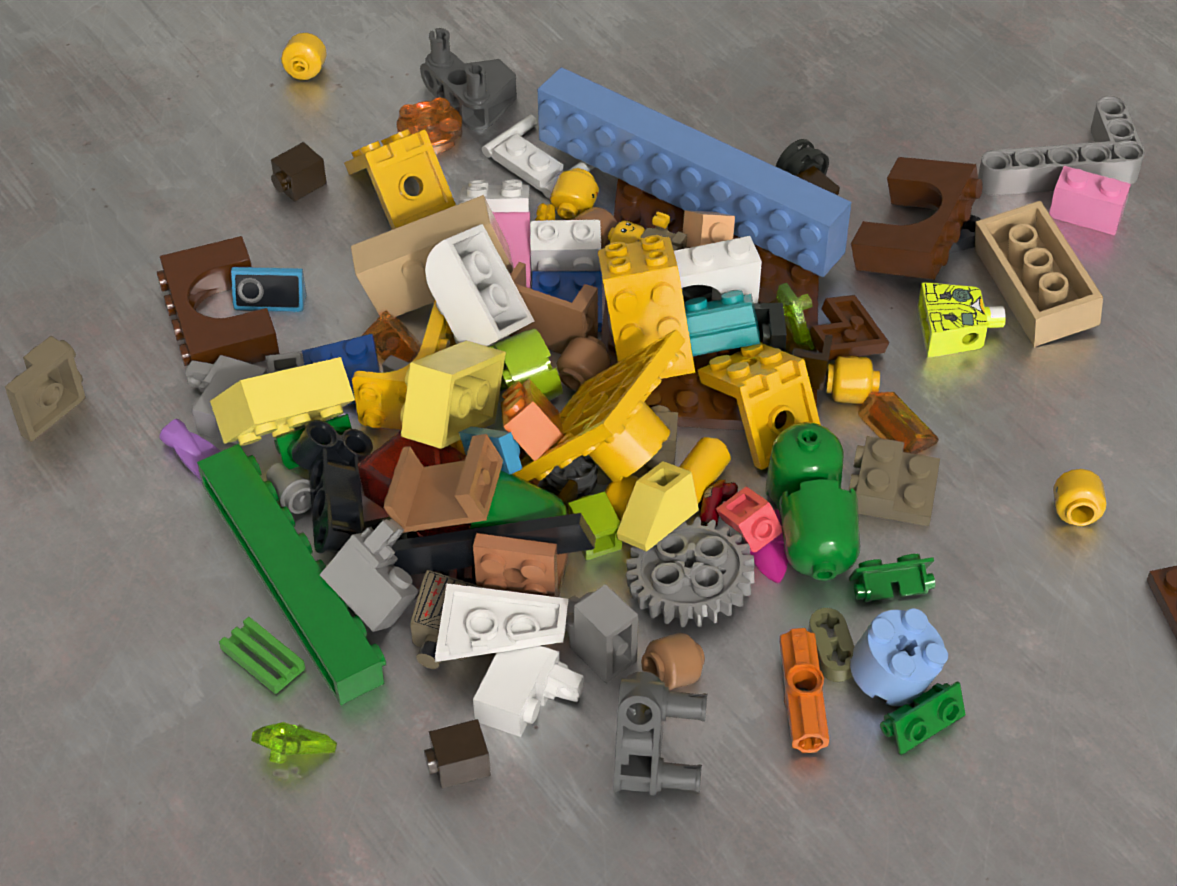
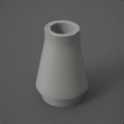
M282 463L271 466L267 471L266 478L273 484L281 506H287L290 512L294 514H301L311 508L310 481L291 471Z

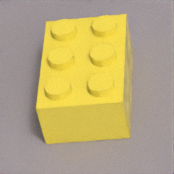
M466 340L411 362L405 376L407 393L400 413V420L402 422L401 436L442 449L461 440L459 432L471 426L485 428L494 424L506 352Z
M339 357L240 380L210 400L224 444L238 441L240 446H244L261 440L262 435L272 433L273 438L295 431L294 427L301 425L306 427L311 421H327L326 419L339 416L344 413L342 407L353 402L355 399L342 359Z

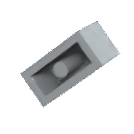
M223 355L219 356L215 364L192 360L185 370L188 385L200 389L199 391L203 393L197 396L192 406V415L195 418L198 433L223 441L210 400L240 380L268 374L267 368ZM238 441L230 442L235 445L239 444Z
M393 519L383 520L375 530L372 527H368L363 533L352 535L320 574L325 582L373 632L392 627L419 594V591L412 585L410 575L403 569L394 566L398 558L394 555L395 551L391 547L403 533L404 529Z
M606 584L595 592L586 593L580 599L575 595L569 598L565 629L569 633L570 648L605 683H608L637 662L638 614Z

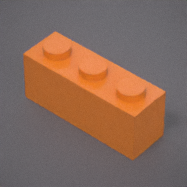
M527 379L523 384L519 381L515 382L502 394L504 398L501 402L503 427L506 431L512 432L516 442L534 461L564 437L559 411L530 379Z

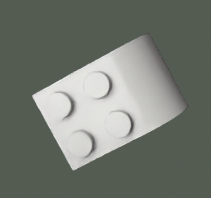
M483 224L449 237L438 243L431 250L425 268L427 284L436 300V306L449 324L457 344L467 340L489 346L534 322L530 311Z

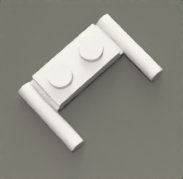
M530 114L485 144L481 149L487 158L492 157L493 160L539 191H542L544 196L550 199L558 176L564 172L563 164L521 137L537 126L536 118ZM580 161L569 170L580 168L589 172L595 167Z

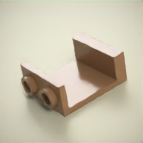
M518 262L510 276L530 311L534 322L508 336L512 337L526 330L536 329L543 338L548 350L559 354L563 353L573 338H598L597 287L584 284L571 303L527 288L526 264Z
M487 434L472 436L465 461L423 467L410 446L403 447L398 464L394 470L388 495L385 497L384 509L387 515L404 529L403 533L486 521L503 459Z

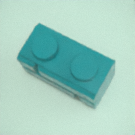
M735 290L722 294L720 300L707 302L706 298L699 297L685 302L684 307L692 356L760 344V332L752 293L743 295V291Z

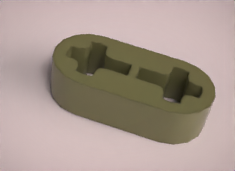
M818 609L811 615L808 632L815 633L820 670L828 680L844 682L852 677L850 659L853 656L855 647L846 620L835 609ZM822 624H827L829 629H833V636L831 638L828 637L826 629L820 627ZM834 651H836L840 662H845L843 666H838L836 661L831 660Z

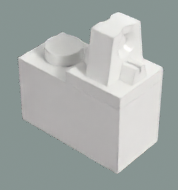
M543 646L497 652L473 698L475 719H478L481 724L521 737L527 723L533 724L535 722L540 705L545 706L548 698L554 699L559 697L578 702L584 689V676L569 670L566 664L560 662L558 651Z

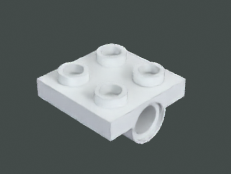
M486 180L468 181V185H462L459 204L484 195L492 212L529 211L530 185H522L521 180H504L502 185H488Z

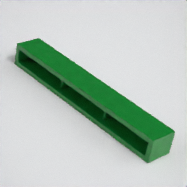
M237 444L198 461L197 464L204 489L339 704L343 705L383 685L382 667L386 665V660L381 649L376 643L373 645L369 644L366 639L367 631L358 615L351 616L347 610L349 606L320 576L326 565L321 559L315 561L311 555L313 550L304 532L298 534L294 529L295 521L287 506L280 507L277 503L278 495L270 480L264 482L260 477L262 473L256 458L253 455L247 457L242 447Z

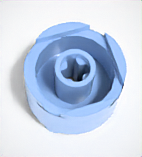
M915 608L907 611L889 610L875 617L854 647L853 656L850 659V669L857 685L870 697L873 698L877 695L888 700L886 704L891 706L909 705L913 703L914 699L925 692L940 673L948 660V652L941 636L928 622L927 616L922 611Z

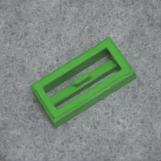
M247 617L243 621L244 626L241 629L235 627L231 631L232 636L229 639L223 637L219 641L220 648L274 694H277L306 669L304 660L252 618ZM250 635L253 636L256 640H258L262 645H264V646H265L267 649H269L272 653H274L278 658H280V659H281L283 662H285L288 666H290L291 669H289L288 667H286V666H285L283 663H281L277 658H275L272 654H270L266 649H264L261 645H259L256 641H254V640L250 637ZM240 643L243 644L264 664L270 666L281 675V677L276 679L237 646Z

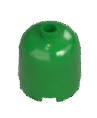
M808 422L793 424L779 433L772 444L765 489L766 495L777 505L776 510L779 509L780 512L779 500L782 493L788 491L791 494L799 491L800 483L804 481L818 479L839 481V488L841 489L844 451L839 438L828 428L817 423Z
M501 470L487 520L473 522L470 529L567 515L566 508L562 500L555 494L514 474L509 475Z
M818 479L800 483V490L789 494L788 491L782 493L779 505L784 549L792 568L800 574L813 577L819 581L831 580L836 575L849 570L855 564L860 553L859 510L856 491L853 488H850L849 491L840 489L839 481Z

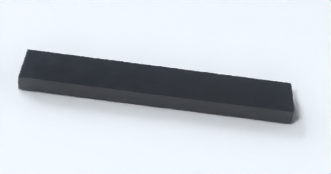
M575 513L396 540L391 548L395 551L394 555L398 558L394 566L403 569L409 575L426 573L427 570L437 572L475 566L473 544L476 533L557 544V554L592 550L595 548L596 537L583 515Z

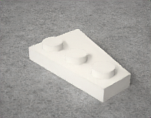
M447 584L435 652V662L563 642L569 599Z

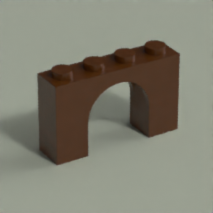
M898 157L887 177L891 204L928 208L937 212L921 222L909 225L863 221L851 242L855 268L859 271L935 280L941 267L947 264L949 251L953 243L958 242L960 229L964 221L969 220L975 200L981 197L982 179L978 178L976 164Z
M242 236L160 256L163 270L156 273L161 291H169L168 295H164L169 316L176 315L177 319L171 320L176 340H184L185 343L179 345L184 366H188L192 360L215 364L220 355L255 364L266 361L265 356L280 354L276 332L267 308L227 318H212L196 311L200 303L208 297L232 290V267H252Z

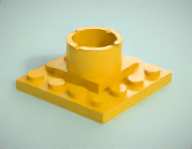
M675 329L585 381L559 413L564 437L536 461L526 454L521 460L523 469L512 474L526 481L533 478L540 481L554 467L558 466L562 469L581 455H589L612 482L620 481L623 477H628L640 469L659 451L662 443L670 435V429L647 405L645 400L661 383L662 380L659 375L677 362L679 356L676 353L686 340Z

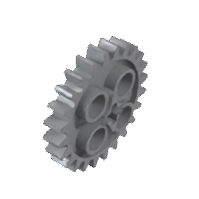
M696 517L693 525H687L686 521L683 522L648 551L631 547V559L626 560L627 586L630 587L631 598L638 599L639 609L642 610L649 607L651 618H655L663 613L665 624H669L674 617L679 618L681 627H685L688 619H694L696 625L700 627L703 617L707 616L712 622L716 623L718 622L717 613L720 611L727 616H731V604L742 607L743 595L750 596L751 584L755 583L754 556L750 555V545L742 544L741 534L738 533L730 536V526L728 525L717 530L715 520L710 521L707 526H701L700 517Z

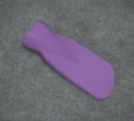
M180 419L172 420L161 430L160 440L165 445L174 448L184 465L201 480L197 462L221 451L199 435L189 432L186 425Z

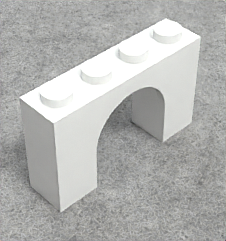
M751 236L674 251L681 288L691 285L711 286L712 301L720 300L721 295L726 292L740 290L743 291V295L752 293L754 304H758L762 261ZM608 311V325L612 333V327Z

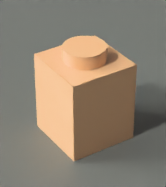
M685 210L683 233L687 234L686 247L691 248L733 239L735 216L718 212Z

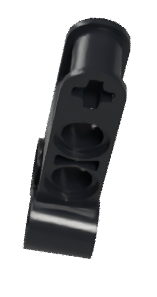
M322 420L311 421L291 451L292 458L296 464L309 470L314 548L320 554L325 551L338 553L352 535L365 531L359 469L373 451L372 441L364 432L357 429H348L342 435H338L330 424Z

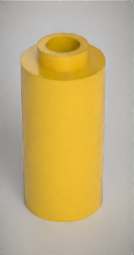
M701 438L679 466L692 472L698 504L701 502L706 489L715 483L731 460L727 446L717 438Z

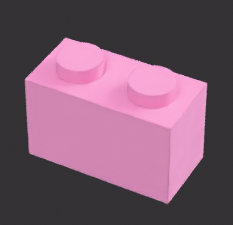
M1064 166L1055 186L1049 214L1053 219L1115 236L1125 209L1131 184L1081 169Z

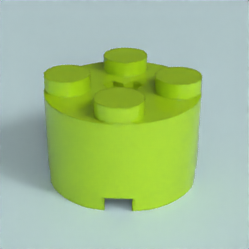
M536 329L526 330L488 346L506 352L500 391L507 390L517 381L523 384L527 379H530L549 401L563 394L556 367L552 368L548 358L551 354Z

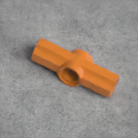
M794 628L780 635L779 638L785 684L784 704L788 709L792 748L798 749L802 753H816L818 750L829 745L823 697L824 676L819 667L815 633L808 632L806 628ZM800 688H803V689H807V690H809V691H801V690H799V689H800Z

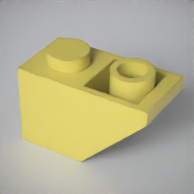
M662 461L638 479L617 531L618 540L648 551L699 511L692 472Z

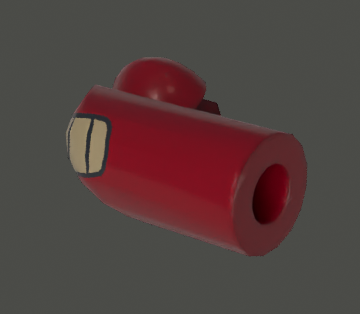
M726 479L718 480L706 489L703 494L700 511L701 526H707L712 520H715L716 527L718 526L719 514L716 508L723 504V501H727L738 493V485L736 483H727Z

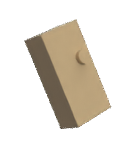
M484 195L351 246L355 275L383 321L435 301L428 287L425 273L427 258L431 250L441 241L483 224L509 274L512 273L514 266L508 243Z
M1041 200L976 221L975 251L1034 347L1100 325L1103 296Z

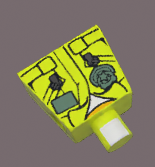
M921 283L917 308L927 357L980 349L984 346L987 328H1003L1005 326L1004 307H984L979 288Z

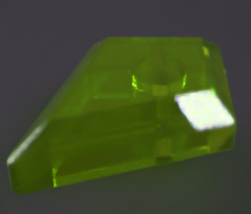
M787 282L779 285L776 296L778 303H783L785 323L796 344L803 350H813L814 346L802 312L812 307L809 295L805 294L797 297Z
M285 722L259 728L253 731L251 741L271 749L269 760L279 764L286 762L287 755L335 753L337 742L326 734Z

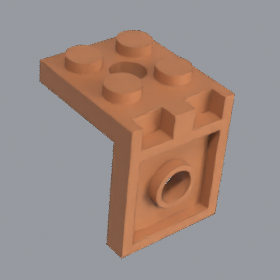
M476 533L473 551L477 586L551 597L560 596L569 553L557 554V544Z

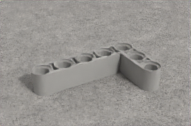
M1105 96L1098 100L1091 125V133L1095 141L1093 143L987 151L981 158L978 178L982 179L983 183L982 192L988 195H1007L1054 191L1064 166L1081 169L1130 184L1135 183L1139 176L1145 152L1127 105L1123 100L1114 96Z

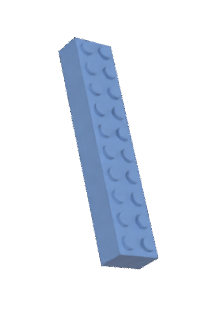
M562 67L537 89L539 140L547 145L553 146L684 211L718 212L735 216L734 235L739 237L751 236L755 245L821 277H824L845 254L852 202Z

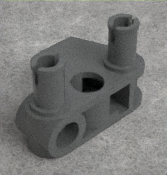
M436 28L435 32L433 30L430 31L431 53L425 58V63L420 66V73L425 86L464 126L471 130L488 129L517 99L516 74L500 59L463 63L450 51V33L448 30Z
M645 671L635 672L628 675L627 678H621L613 792H620L621 790L650 792V795L656 796L657 792H661V788L700 792L702 765L664 762V758H661V748L666 717L694 719L705 722L708 694L669 691V687H665V682H661L657 676Z

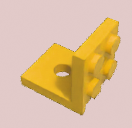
M409 129L381 140L382 147L379 141L351 152L353 159L344 162L349 175L367 168L392 230L456 206L426 130L412 135ZM408 177L414 178L419 184V192L416 196H410L404 190V182Z
M760 342V344L741 347L740 352L731 356L722 355L715 357L709 361L710 365L698 369L702 384L736 398L754 466L761 470L769 466L772 444L781 431L793 424L803 422L821 425L805 361L800 357ZM785 410L787 414L786 423L780 429H776L775 418L781 411Z

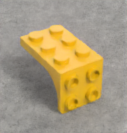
M651 235L643 238L640 242L629 244L614 242L600 249L598 257L618 362L676 329L686 341L676 353L679 356L677 362L668 370L662 372L659 377L663 379L695 373L679 270L671 239L660 235Z
M436 300L434 301L420 351L413 361L457 344L449 324L436 306ZM410 364L399 370L386 373L354 372L352 384L360 424L372 428L402 430L400 413L406 400L407 386L405 384V376Z

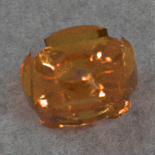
M435 98L432 101L419 102L413 105L407 104L399 110V118L396 123L397 133L409 129L412 135L426 130L435 154L450 150L455 146V140L462 136V118L459 112L451 107L450 102L445 98ZM427 126H434V128L428 129Z

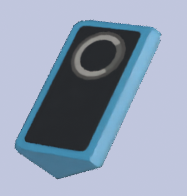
M232 267V297L235 310L256 311L267 308L268 311L301 312L304 310L306 287L303 269Z

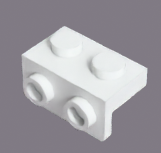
M599 220L531 221V271H601L598 251L601 249V225Z

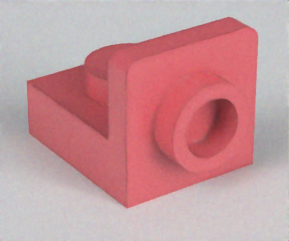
M747 486L716 508L722 521L741 534L745 543L750 545L752 552H757L782 533V526L770 503Z

